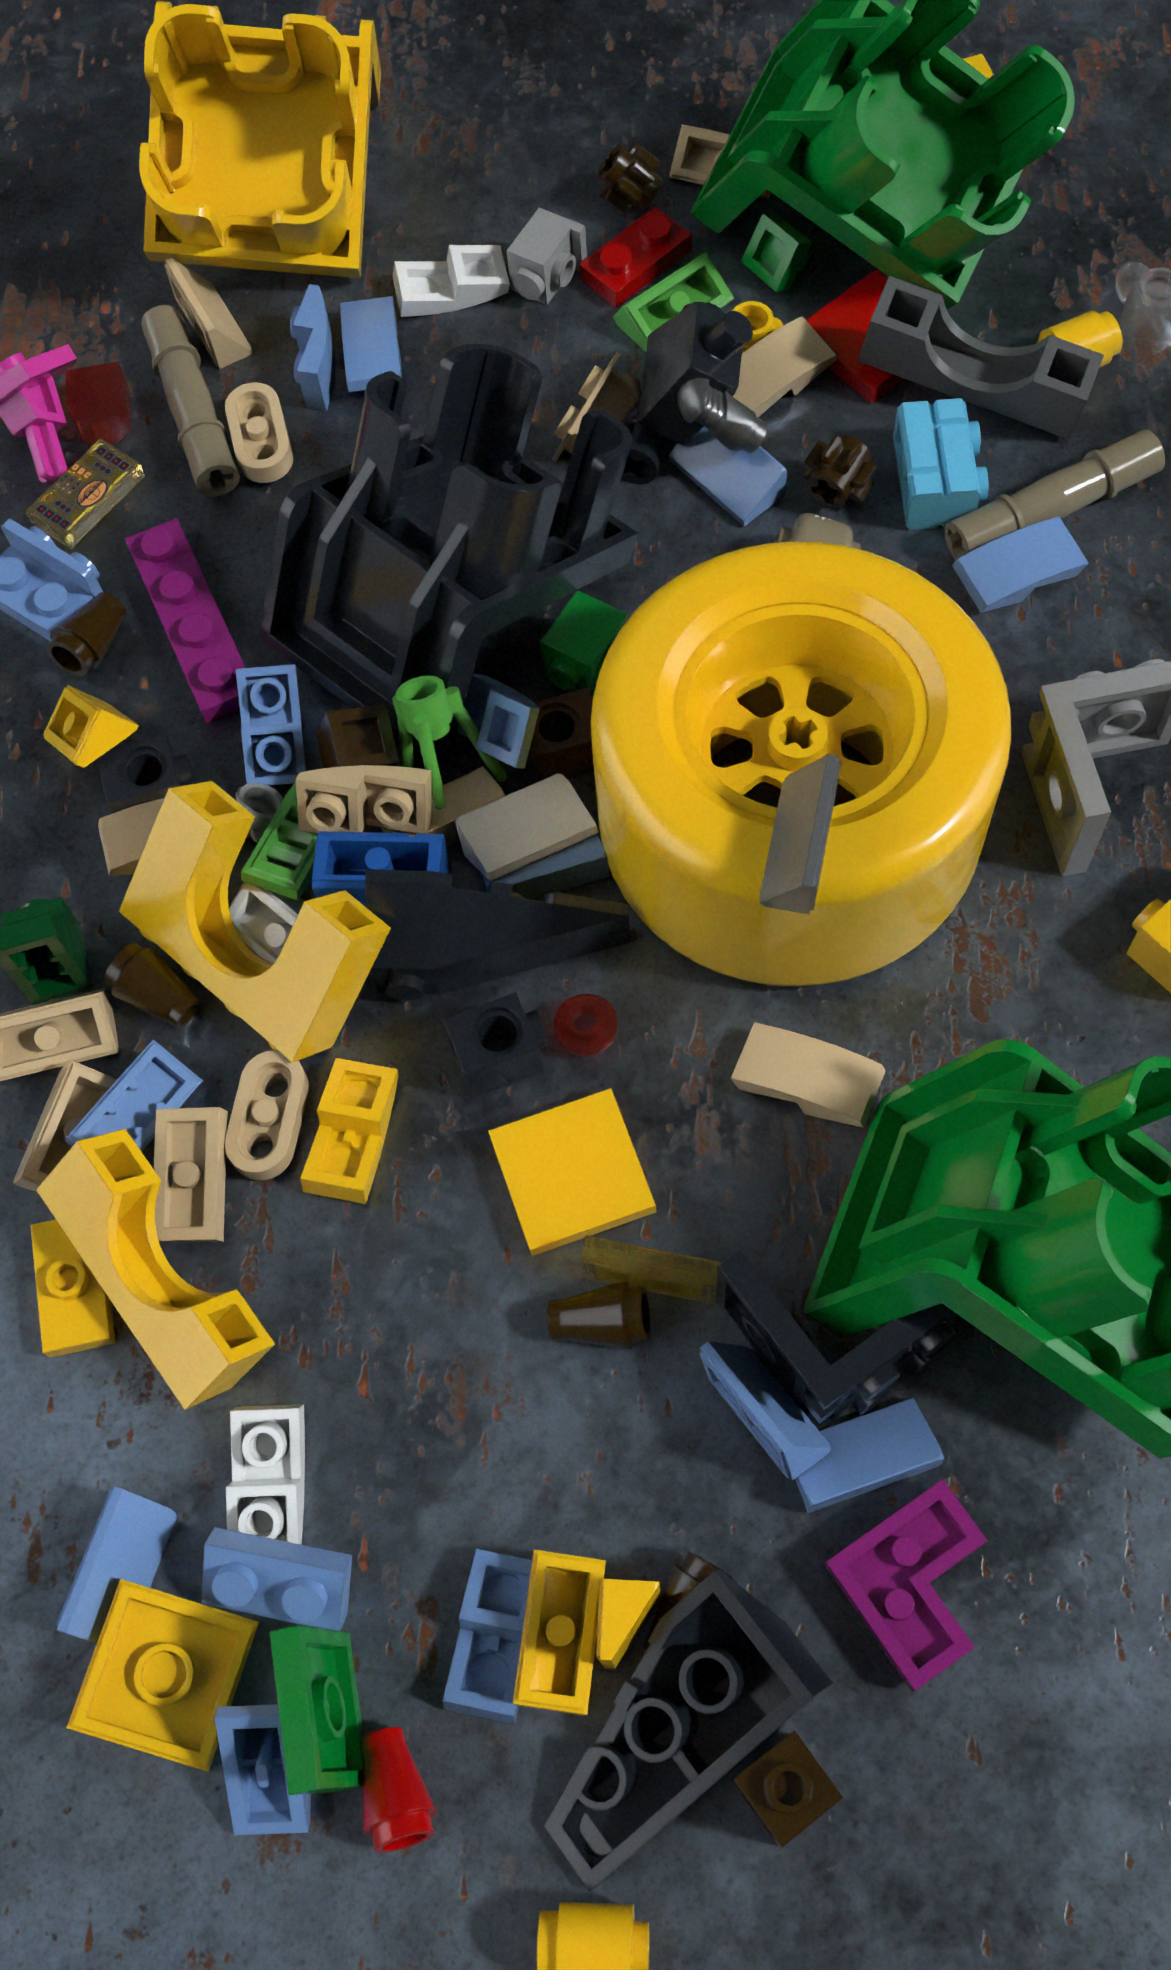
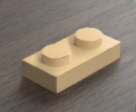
M221 1107L156 1109L154 1170L162 1181L155 1205V1225L159 1243L224 1242L225 1137L227 1133L228 1111Z

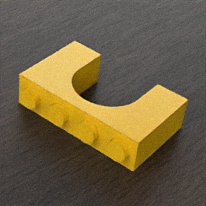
M213 781L169 788L119 912L133 923L147 940L157 944L180 964L188 976L198 980L219 998L228 1011L242 1018L268 1041L273 1050L281 1052L292 1063L332 1048L391 927L346 890L304 901L275 963L272 964L253 953L239 936L232 921L228 903L230 875L255 816Z

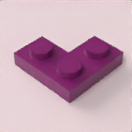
M943 1479L826 1561L824 1565L912 1693L975 1648L930 1585L932 1581L987 1542L985 1536Z

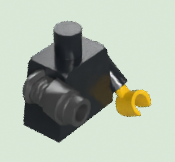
M694 302L685 305L680 313L650 333L647 342L638 424L683 446L705 426L711 435L728 450L737 449L747 453L756 451L765 437L766 422L757 418L753 410L732 397L739 386L742 347L753 336V329L749 320L737 311H730L724 314L717 305Z

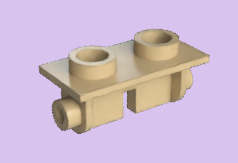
M619 352L615 353L605 371L595 364L578 394L586 399L585 404L581 410L571 405L554 432V435L562 439V442L552 457L553 461L556 462L564 449L572 454L582 417L586 413L595 409H603L622 422L626 412L638 402L640 397L639 388L641 386L639 379L631 373L621 374L613 368L621 356Z

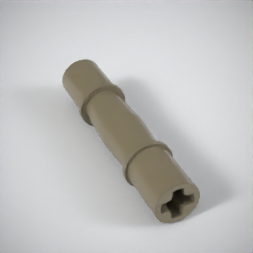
M170 305L153 307L142 317L141 327L152 357L153 371L162 380L168 406L179 430V447L185 453L197 490L201 494L210 497L225 495L237 486L240 477L227 442L226 428L223 423L217 420L211 394L199 369L201 364L200 355L192 344L182 313Z
M1143 429L1101 450H1092L1085 455L1083 461L1049 474L1010 496L1000 494L994 497L992 502L948 522L944 528L948 549L954 559L957 560L963 555L1011 532L1055 517L1063 519L1098 499L1110 500L1118 492L1161 472L1165 466L1163 447L1153 432Z

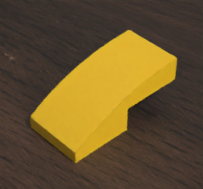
M341 1058L335 1059L317 1108L320 1125L300 1177L303 1192L361 1204L367 1203L390 1121L399 1077L398 1069Z

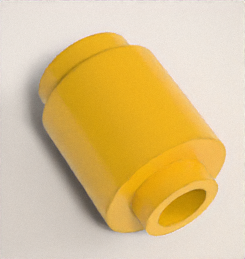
M1093 310L1042 330L1037 341L1038 343L1052 335L1101 353L1104 357L1100 367L1109 364L1112 357L1120 353L1123 344L1121 329L1116 318L1108 311L1098 313Z
M560 1902L559 1910H540L537 1937V1970H649V1922L635 1921L634 1904Z

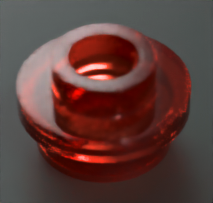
M579 994L567 999L558 1008L554 1018V1030L558 1042L565 1050L578 1056H593L605 1051L613 1043L618 1031V1020L614 1008L607 1000L594 994ZM584 1015L593 1016L597 1020L596 1025L589 1030L578 1029L574 1022L577 1018Z

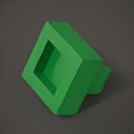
M777 212L762 214L741 262L775 292L789 291L797 273L806 270L815 250L810 247L812 242Z

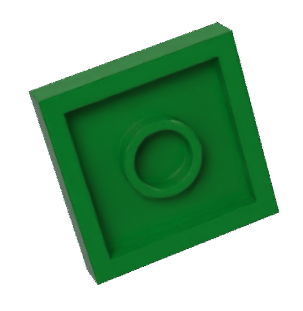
M301 1625L270 1631L289 1796L341 1792L363 1787V1756L359 1741L364 1735L350 1633Z

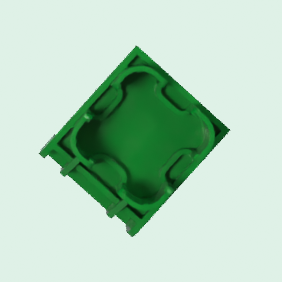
M817 0L779 41L771 53L690 211V215L719 234L768 189L887 276H892L943 295L946 310L959 302L984 249L1014 229L1026 214L1031 198L1020 190H1017L1012 195L1011 193L1023 168L1054 147L1065 133L1072 118L1075 105L1071 79L1063 65L1048 51L1037 45L1026 47L989 79L945 46L974 19L980 7L979 0H902L896 7L887 0Z
M999 1039L989 1042L887 1094L876 1108L804 1304L803 1312L839 1338H845L942 1303L1159 1459L1170 1457L1171 1153L1138 1128L1171 1115V1058L1164 1056L1150 1057L1083 1087L1031 1046L1015 1040Z

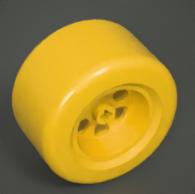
M778 542L738 549L693 566L655 591L626 621L607 652L599 672L592 700L590 723L599 830L602 845L614 880L625 900L640 920L667 945L701 966L719 974L747 982L789 987L825 985L871 973L898 960L934 933L952 913L966 892L975 873L1008 765L1011 745L1010 705L1007 687L999 663L988 641L966 612L939 587L895 561L868 551L822 542ZM743 738L751 743L753 754L748 761L725 768L717 767L712 763V758L732 742ZM841 741L859 751L872 765L846 759L842 755ZM827 754L838 756V761H841L838 784L852 793L856 799L833 807L814 911L810 910V914H803L765 907L760 904L759 897L778 807L756 802L743 795L761 782H767L781 789L785 778L791 773Z

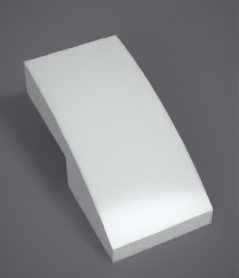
M449 245L446 261H394L392 278L400 317L425 316L457 311L490 301L509 291L510 283L500 245Z

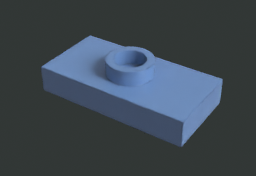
M152 1040L71 1131L65 1141L73 1146L80 1140L126 1129L142 1152L155 1137L156 1109L180 1108L203 1080L155 1040Z

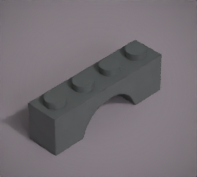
M889 276L871 318L858 362L955 398H962L963 401L1067 439L1088 400L1104 355L1052 335L1036 344L1025 347H1002L983 342L966 333L952 320L946 310L943 295Z

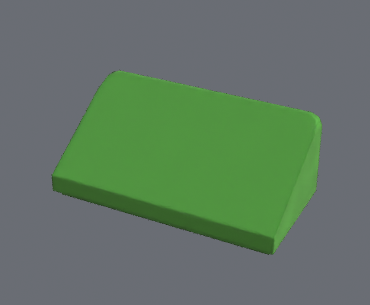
M704 252L622 306L613 316V319L618 327L646 352L648 335L680 313L685 305L694 302H704L717 305L721 309L735 298L707 253Z

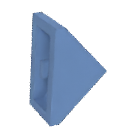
M278 1704L217 1707L215 1724L234 1836L308 1833L311 1817V1794L290 1796L288 1794Z

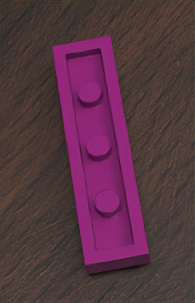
M173 519L125 538L206 724L239 711L236 669L245 668V665L178 519Z

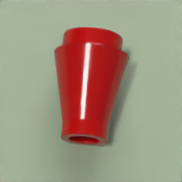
M389 1727L365 1735L359 1741L363 1756V1834L365 1836H372L376 1853L399 1851L430 1839L434 1835L431 1818L437 1814V1810L407 1747L403 1728Z

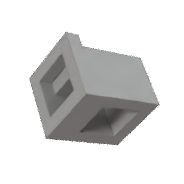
M538 208L507 249L511 290L519 293L526 299L536 300L548 305L559 288L568 285L574 271H580L579 264L587 259L585 225Z

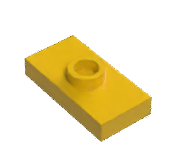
M57 1220L30 1225L43 1354L53 1358L116 1344L111 1300Z

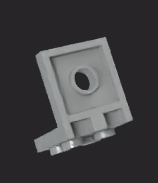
M1153 659L1131 669L1105 674L1101 671H1090L1077 676L1073 680L1042 685L1040 687L1039 695L1044 711L1032 713L1028 726L1034 743L1022 745L1021 754L1062 877L1087 871L1111 814L1093 759L1169 743L1171 738V661L1165 662L1161 659Z

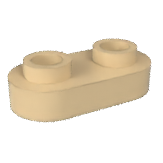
M246 383L235 388L225 401V412L239 468L242 474L251 481L258 483L276 481L286 475L293 464L292 448L279 397L272 387L263 383Z
M278 1050L262 1052L246 1064L241 1074L225 1137L227 1157L241 1175L252 1180L274 1178L281 1174L291 1163L309 1093V1081L300 1062L292 1063ZM285 1082L288 1084L286 1091L282 1095L277 1097L267 1095L269 1088L274 1083ZM264 1141L273 1143L272 1150L268 1155L261 1158L252 1156L255 1146Z

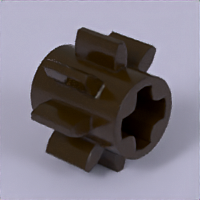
M636 142L632 144L629 151L622 145H617L606 156L599 168L597 179L605 185L599 196L622 214H626L630 205L638 212L644 210L652 202L662 183V178L654 172L660 160Z
M834 435L828 445L820 440L817 441L805 459V463L809 468L803 475V478L808 481L807 488L809 493L820 504L830 508H845L850 499L860 504L863 502L874 485V481L870 477L877 467L871 463V453L860 440L851 436L838 437Z

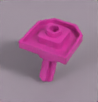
M68 344L27 360L21 352H18L0 362V417L12 435L27 439L38 478L44 484L57 482L68 472L56 432L65 426L67 421L54 379L73 367L77 361V357Z

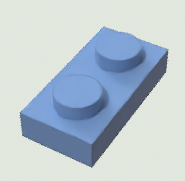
M214 1527L204 1544L201 1604L321 1629L340 1631L348 1614L352 1555Z

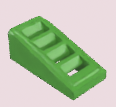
M296 782L286 794L243 867L241 881L298 900L312 882L318 833L299 830ZM276 859L296 866V868L291 870L272 862Z

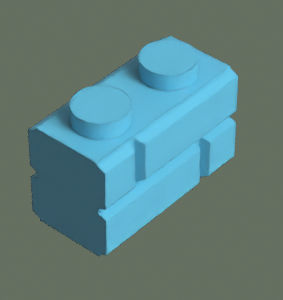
M962 398L936 400L933 404H929L928 401L901 403L897 407L893 441L906 527L910 531L935 529L938 525H942L945 528L948 522L977 509L979 502H986L988 498L987 468L985 466L976 467L975 456L979 455L981 446L979 422L968 420L966 402Z

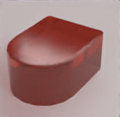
M112 362L67 370L65 372L67 406L80 437L86 443L94 446H107L103 442L112 445L126 437L131 429L132 415L129 387L120 364Z

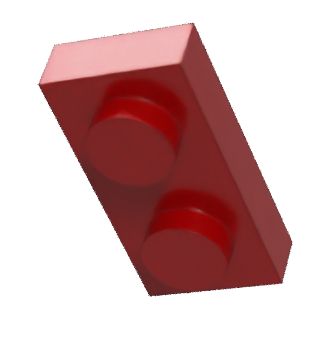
M654 207L579 264L580 280L617 308L692 250V234L658 208Z

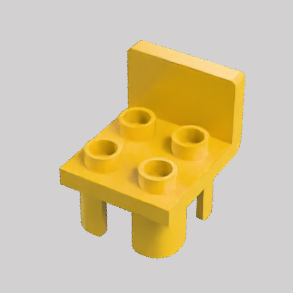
M157 1L154 22L147 33L144 50L145 78L151 89L148 143H141L139 160L140 177L146 190L143 251L148 260L165 262L166 259L173 257L182 264L361 278L370 108L379 106L381 68L374 21L361 19L359 36L341 35L334 26L326 21V16L286 14L283 16L282 29L224 24L218 6L184 4L173 7L171 2Z

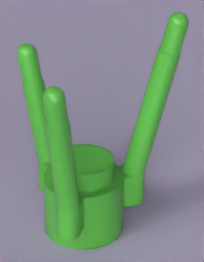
M420 676L403 683L392 698L398 718L401 767L411 768L414 766L412 734H414L415 739L419 741L424 767L427 770H431L434 807L441 810L445 807L446 802L433 741L442 738L449 732V723L452 721L453 715L475 749L480 730L463 706L458 687L452 686L445 689L442 679L435 676ZM476 749L496 780L499 782L505 781L507 774L499 760Z

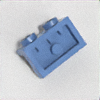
M8 518L1 526L10 546L0 555V610L51 641L50 632L52 629L90 600L94 599L98 593L103 592L97 580L100 574L97 568L85 556L78 552H73L69 555L59 549L53 540L41 529L35 526L27 529Z

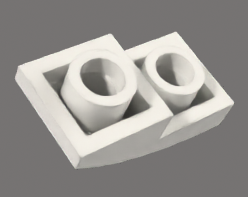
M304 1404L235 1407L230 1410L232 1482L226 1486L227 1530L302 1545L305 1485Z

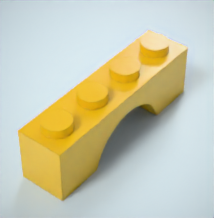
M122 1129L77 1141L36 1191L184 1410L231 1389L275 1345L274 1341L237 1289L223 1293L205 1292L188 1284L171 1267L160 1246L155 1225V1205L162 1181L127 1130Z

